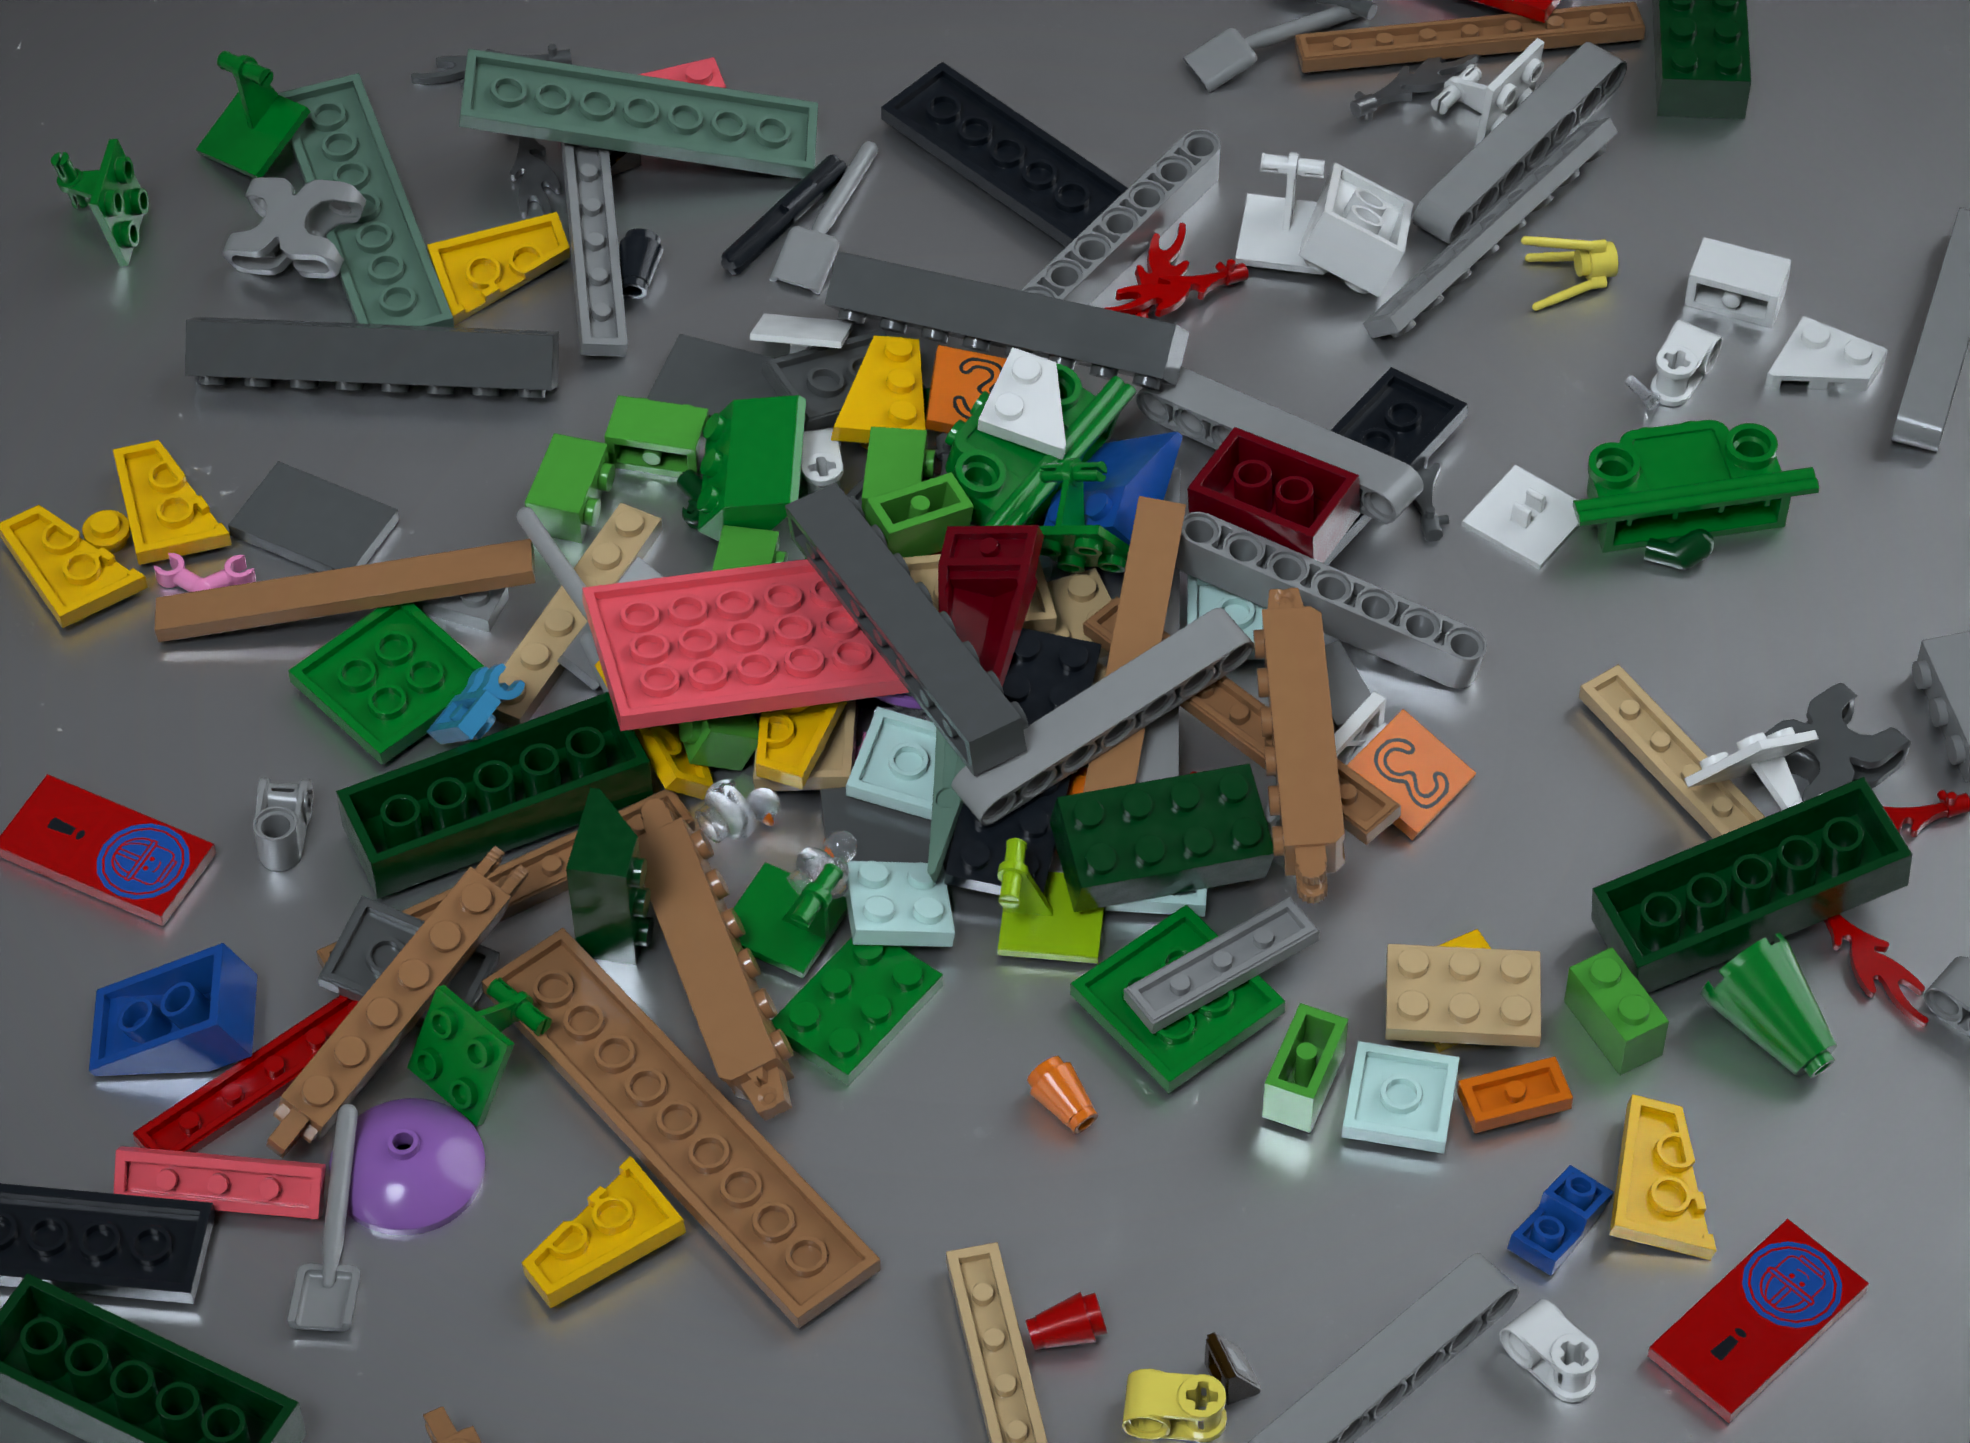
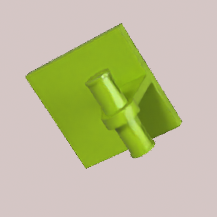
M1019 838L1007 840L1005 860L999 864L997 874L998 879L1001 881L999 904L1003 906L998 955L1098 964L1104 907L1074 912L1064 874L1061 872H1049L1043 895L1029 873L1028 867L1024 864L1027 843Z

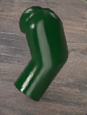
M690 469L679 476L677 486L690 499L688 500V508L682 507V518L689 527L698 529L699 510H697V500L701 493L702 478L694 470Z
M1704 529L1690 531L1674 543L1649 538L1644 560L1680 570H1688L1712 553L1714 540L1712 535Z

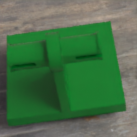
M223 51L217 58V65L220 69L233 74L239 92L195 150L204 157L252 178L263 177L311 111L304 105L278 95L270 85L274 77L271 69L258 65L257 61L248 55L236 56L229 51Z
M109 139L100 170L80 171L74 168L68 153L63 152L61 155V152L54 154L51 158V164L58 174L56 182L60 190L68 194L75 209H78L79 205L81 209L88 205L90 206L119 266H128L133 248L137 247L139 243V229L143 216L149 210L147 191L141 188L134 174L132 160L130 157H126L118 139Z
M1067 458L1063 463H1042L1040 469L1043 471H1039L1040 480L1043 483L1063 482L1055 526H1039L1044 535L1040 555L1049 557L1057 563V568L1066 572L1082 573L1085 571V567H1098L1109 572H1124L1129 545L1100 525H1085L1083 482L1105 481L1106 476L1102 473L1107 474L1106 464L1103 461L1082 462L1079 458Z
M765 862L733 908L745 930V935L739 937L743 949L748 947L755 958L804 978L848 913L846 897L833 892L840 879L843 878L842 870L834 864L826 863L816 880L810 882Z
M501 977L494 979L487 988V995L495 999L499 1004L477 1012L445 985L438 986L407 1066L411 1072L463 1114L476 1127L483 1125L515 1044L502 1031L513 1023L521 1021L534 1034L540 1036V1034L543 1035L549 1029L552 1023L550 1017L533 1005L534 1000L524 991L517 992Z

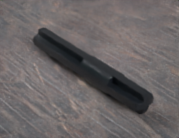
M832 154L818 164L815 169L805 176L722 253L721 265L723 268L727 269L732 275L740 274L840 181L847 168L844 160H840L836 155Z

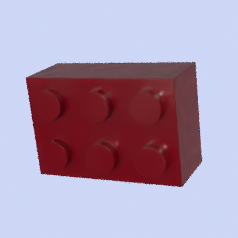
M1237 427L1232 429L1187 488L1189 513H1208L1322 563L1326 561L1360 515V478L1358 474Z

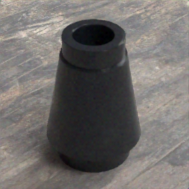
M642 228L631 229L619 243L623 295L629 298L640 299L646 296L647 289L663 255L664 250L661 245V239L653 231Z

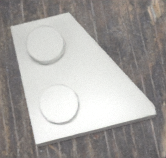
M1803 316L1768 371L1765 385L1771 388H1780L1781 381H1808V389L1827 390L1836 387L1847 391H1867L1884 364L1888 349Z
M1012 347L978 419L977 430L1063 460L1066 439L1056 362Z

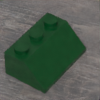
M590 787L566 867L575 940L593 959L636 965L641 947H649L654 928L653 917H647L650 905V888L643 887L647 874V859L640 858L638 836L601 789Z

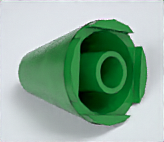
M1780 932L1775 933L1773 945L1765 937L1726 963L1719 970L1724 980L1716 988L1709 981L1704 985L1700 994L1707 1004L1795 1076L1798 1077L1807 1073L1810 1078H1814L1834 1063L1835 1059L1831 1054L1837 1048V1044L1789 942Z

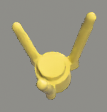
M1523 236L1521 238L1523 245L1576 250L1529 253L1525 256V260L1527 262L1574 261L1577 275L1579 277L1585 276L1587 279L1585 282L1533 303L1532 309L1534 311L1553 306L1592 289L1607 288V278L1615 277L1618 273V254L1612 241L1606 242V239L1587 241L1540 236Z

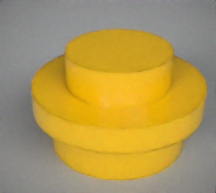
M102 510L92 514L86 519L82 527L85 541L97 549L103 547L112 554L120 551L126 545L131 530L127 517L115 510Z

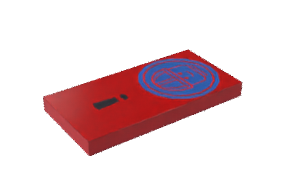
M48 774L0 835L1 858L163 927L216 855L214 843Z
M1786 1219L1649 1347L1647 1356L1726 1422L1730 1423L1867 1293L1869 1283L1792 1221Z

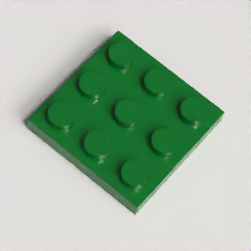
M406 603L375 609L289 669L288 672L290 682L375 760L384 765L426 735L428 729L454 696L461 694L465 689L472 672L485 666L413 603Z
M1187 905L1070 983V995L1168 1094L1285 1013L1286 1001L1257 975L1158 1032L1152 1034L1124 1000V989L1218 937Z

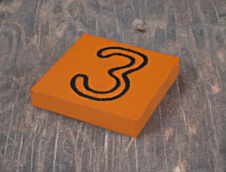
M938 345L925 421L926 429L949 433L958 420L961 419L966 422L972 416L970 414L971 409L979 396L984 391L991 394L1007 359Z
M1404 709L1347 764L1349 768L1401 805V816L1393 824L1412 841L1477 774Z

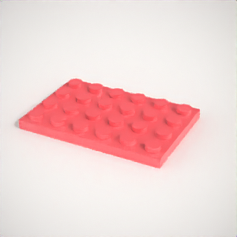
M807 559L582 588L583 606L620 731L909 693Z

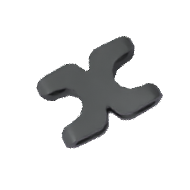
M1843 683L1833 685L1810 701L1806 714L1808 719L1806 723L1795 719L1783 720L1765 733L1767 737L1774 732L1793 727L1795 734L1812 730L1816 731L1818 740L1785 756L1791 774H1797L1810 783L1804 789L1802 795L1803 802L1862 777H1865L1870 787L1874 788L1903 765L1909 752L1911 741L1895 728L1890 727L1874 735H1863L1847 727V724L1852 719L1854 701L1858 695ZM1753 772V773H1752V774L1755 775L1759 780H1761V779L1759 778V776L1757 775L1756 772Z

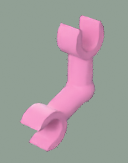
M168 553L170 565L174 570L165 571L160 567L154 566L158 584L165 588L179 586L188 592L256 582L254 568L242 572L247 569L245 555L232 556L226 561L223 570L205 578H201L187 570L183 558L176 553Z

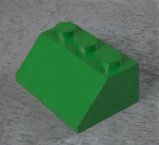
M800 395L737 399L729 403L719 414L714 413L708 419L703 431L706 445L705 456L700 465V473L703 474L701 493L697 500V510H699L698 532L719 541L723 525L772 530L787 517L785 505L799 499L806 409L805 398Z

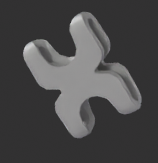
M254 178L249 184L245 197L249 200L254 210L263 217V220L251 230L231 233L222 252L224 258L236 270L248 274L276 275L283 272L293 261L294 268L303 277H336L340 272L344 258L341 257L335 245L325 236L336 226L356 223L361 218L366 205L364 196L353 185L341 181L313 180L306 183L295 194V188L285 178Z

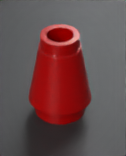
M1080 1291L1035 1315V1317L1026 1320L1035 1351L1042 1348L1048 1349L1097 1343L1095 1337L1108 1334L1095 1293L1082 1296Z

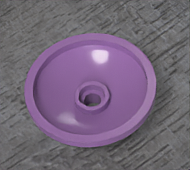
M404 1098L384 1102L360 1114L357 1120L347 1215L370 1230L398 1236L426 1233L456 1219L472 1204L481 1189L485 1176L486 1160L484 1147L473 1124L454 1108L444 1103L422 1098ZM402 1145H411V1147L405 1150L396 1149ZM332 1150L331 1157H330V1162H329V1175H330V1171H331V1163H332L333 1150Z

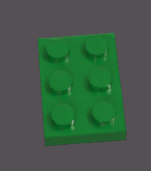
M851 937L772 1019L775 1030L781 1029L792 1050L849 1087L943 987V974L900 946L853 945Z

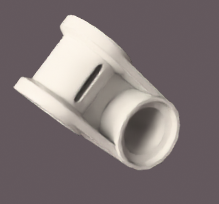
M1678 320L1656 356L1655 364L1658 372L1650 386L1651 396L1654 400L1669 407L1685 404L1704 375H1707L1712 369L1721 349L1722 337Z
M833 428L804 431L800 486L803 497L835 482L845 493L842 480L843 459L841 442L831 440Z
M1540 1299L1501 1329L1499 1333L1500 1341L1507 1354L1518 1365L1526 1368L1555 1397L1565 1402L1575 1403L1589 1398L1594 1392L1596 1384L1594 1370L1599 1360L1598 1347L1592 1339L1584 1335L1566 1319L1553 1303Z

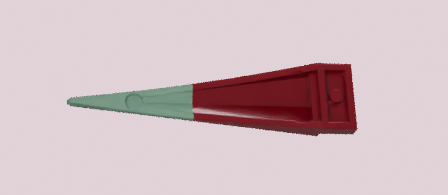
M1039 525L947 526L938 564V612L945 611L949 615L959 639L962 642L969 641L973 645L982 668L986 672L993 671L1003 687L1038 583L1035 574L1044 535ZM937 727L927 869L933 882L939 877L964 803L952 789L951 784L959 771L966 766Z

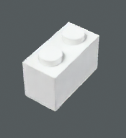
M1703 237L1689 274L1684 305L1773 328L1786 292L1792 260Z

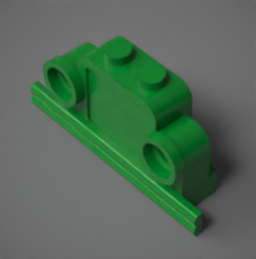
M1056 363L1066 439L1063 460L977 430L978 419L990 396V393L984 391L971 409L970 414L972 416L966 422L961 419L958 420L945 439V443L951 447L945 469L947 473L952 472L973 504L971 521L978 526L1037 525L1047 514L1052 497L1062 488L1063 482L1043 483L1039 477V471H1043L1040 469L1041 464L1063 463L1067 458H1079L1082 462H1087L1104 443L1110 440L1120 412L1135 396L1136 389L1130 384H1125L1120 377L1113 376L1095 396L1082 387L1078 375L1072 369Z
M1716 420L1687 421L1680 424L1652 428L1643 427L1631 430L1623 434L1619 443L1610 442L1597 446L1590 453L1588 460V499L1574 500L1572 506L1579 527L1597 524V537L1602 553L1647 547L1649 538L1674 543L1690 531L1696 529L1707 530L1712 537L1782 528L1786 526L1791 497L1819 493V482L1815 477L1813 467L1782 471L1776 456L1778 448L1777 438L1771 430L1762 425L1745 423L1735 426L1729 431L1723 423Z

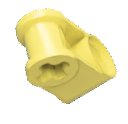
M1155 1369L1135 1370L1127 1378L1122 1428L1127 1434L1146 1440L1163 1438L1200 1443L1211 1442L1221 1436L1227 1425V1414L1224 1408L1226 1404L1225 1388L1218 1379L1206 1374L1167 1373ZM1201 1388H1206L1207 1396L1202 1395ZM1199 1407H1206V1410H1199ZM1198 1421H1203V1429L1199 1428Z

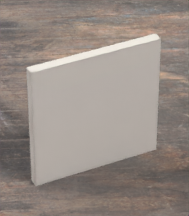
M764 313L751 331L750 340L790 344V354L811 349L812 346L842 348L854 328V323L841 320Z
M1514 465L1463 519L1462 526L1540 570L1578 529L1579 524L1572 506L1573 501L1578 499L1523 468Z

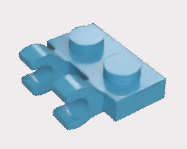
M502 663L493 665L490 668L485 666L476 669L470 675L465 689L461 694L454 696L428 729L427 733L440 744L463 742L473 738L476 740L480 739L494 724L496 717L492 713L501 701L512 700L522 693L525 683L522 680H516L510 687L506 683L499 684V676L506 668Z

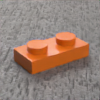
M1555 1056L1459 1080L1457 1094L1474 1134L1569 1110L1572 1108L1573 1102L1572 1093Z

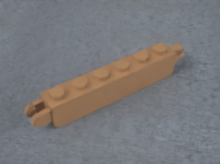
M1298 588L1269 590L1268 608L1262 609V629L1253 630L1255 659H1265V668H1257L1259 698L1268 697L1269 706L1260 707L1262 736H1272L1273 746H1264L1266 776H1276L1277 784L1275 786H1268L1270 816H1280V826H1272L1274 857H1284L1285 876L1296 875L1297 894H1299L1302 902L1305 901L1307 904L1312 903L1314 905L1315 903H1320L1321 900L1324 901V897H1327V873H1336L1345 864L1343 843L1345 831L1322 613L1312 606L1303 605Z
M655 797L651 800L648 799L647 802H644V806H641L642 810L639 812L647 835L638 839L640 858L647 859L645 888H650V901L718 1077L729 1085L736 1097L751 1101L757 1113L764 1121L770 1120L776 1115L792 1108L787 1081L793 1079L794 1075L787 1059L794 1056L793 1050L781 1029L775 1030L771 1018L777 1015V1010L766 989L762 988L759 990L755 977L761 975L760 967L748 947L745 949L742 947L739 937L745 935V930L733 908L727 909L723 898L730 895L729 889L718 869H711L708 859L714 856V852L706 835L701 829L694 832L682 817L679 818L670 811L671 808L664 799L661 800L660 797L658 799Z
M496 846L490 850L475 869L471 866L282 1094L279 1106L273 1115L281 1123L267 1140L266 1146L283 1159L301 1137L308 1143H311L314 1139L320 1141L336 1122L338 1109L344 1104H351L415 1026L423 1013L428 1010L436 988L441 985L447 986L499 923L506 912L510 898L523 884L530 871L520 865L511 871L500 888L487 879L490 873L494 872L500 865L504 852Z

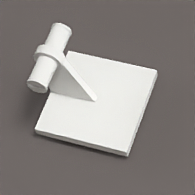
M1537 38L1488 86L1476 83L1481 80L1482 73L1478 67L1474 69L1473 64L1468 65L1459 76H1452L1444 83V90L1431 101L1433 109L1436 112L1439 110V114H1445L1456 102H1463L1481 113L1475 142L1476 147L1535 90L1537 79L1544 67L1541 58L1545 42Z
M1290 152L1289 156L1262 153L1260 172L1287 174L1286 198L1247 193L1235 256L1236 264L1244 263L1246 266L1319 275L1325 274L1312 269L1305 263L1304 258L1298 256L1302 238L1317 202L1295 199L1297 176L1323 179L1326 160L1299 158V153Z
M1793 727L1779 730L1767 737L1764 732L1757 733L1737 742L1736 745L1739 751L1728 755L1727 751L1703 759L1699 762L1702 770L1684 778L1689 788L1741 778L1756 772L1781 810L1803 802L1785 756L1819 738L1815 730L1795 734Z

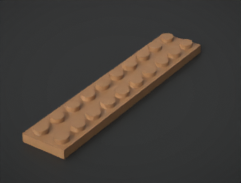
M561 928L482 981L483 992L495 1005L499 1003L487 995V988L494 979L499 977L504 979L517 992L524 991L533 998V1005L552 1019L549 1029L543 1035L537 1036L521 1021L513 1023L514 1026L798 1329L881 1270L880 1258L564 928Z

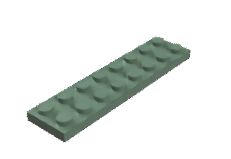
M468 49L459 127L803 179L815 169L818 103Z
M356 73L278 93L280 96L306 106L311 111L289 141L304 183L306 184L313 180L345 182L353 185L366 200L361 218L356 223L338 225L325 236L335 245L341 257L344 258L338 276L355 322L364 324L454 327L452 313L360 74Z

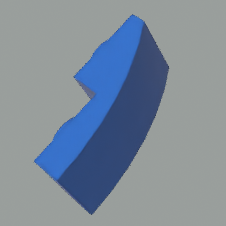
M1569 1165L1543 1192L1539 1207L1513 1232L1507 1249L1552 1276L1592 1228L1612 1199L1614 1191L1572 1165Z

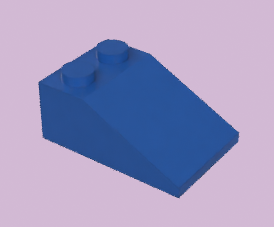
M1176 431L1104 443L1087 461H1103L1107 467V474L1102 473L1106 476L1103 482H1083L1085 525H1100L1130 546L1138 498L1143 496L1164 500L1183 436ZM1062 488L1052 497L1044 526H1055Z
M221 943L97 989L89 1072L94 1076L210 1072L251 1057L258 975L228 946Z

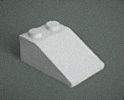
M1334 163L1302 238L1298 256L1304 258L1305 263L1312 269L1321 273L1329 271L1344 279L1347 286L1356 292L1363 294L1369 292L1379 297L1405 253L1413 202Z

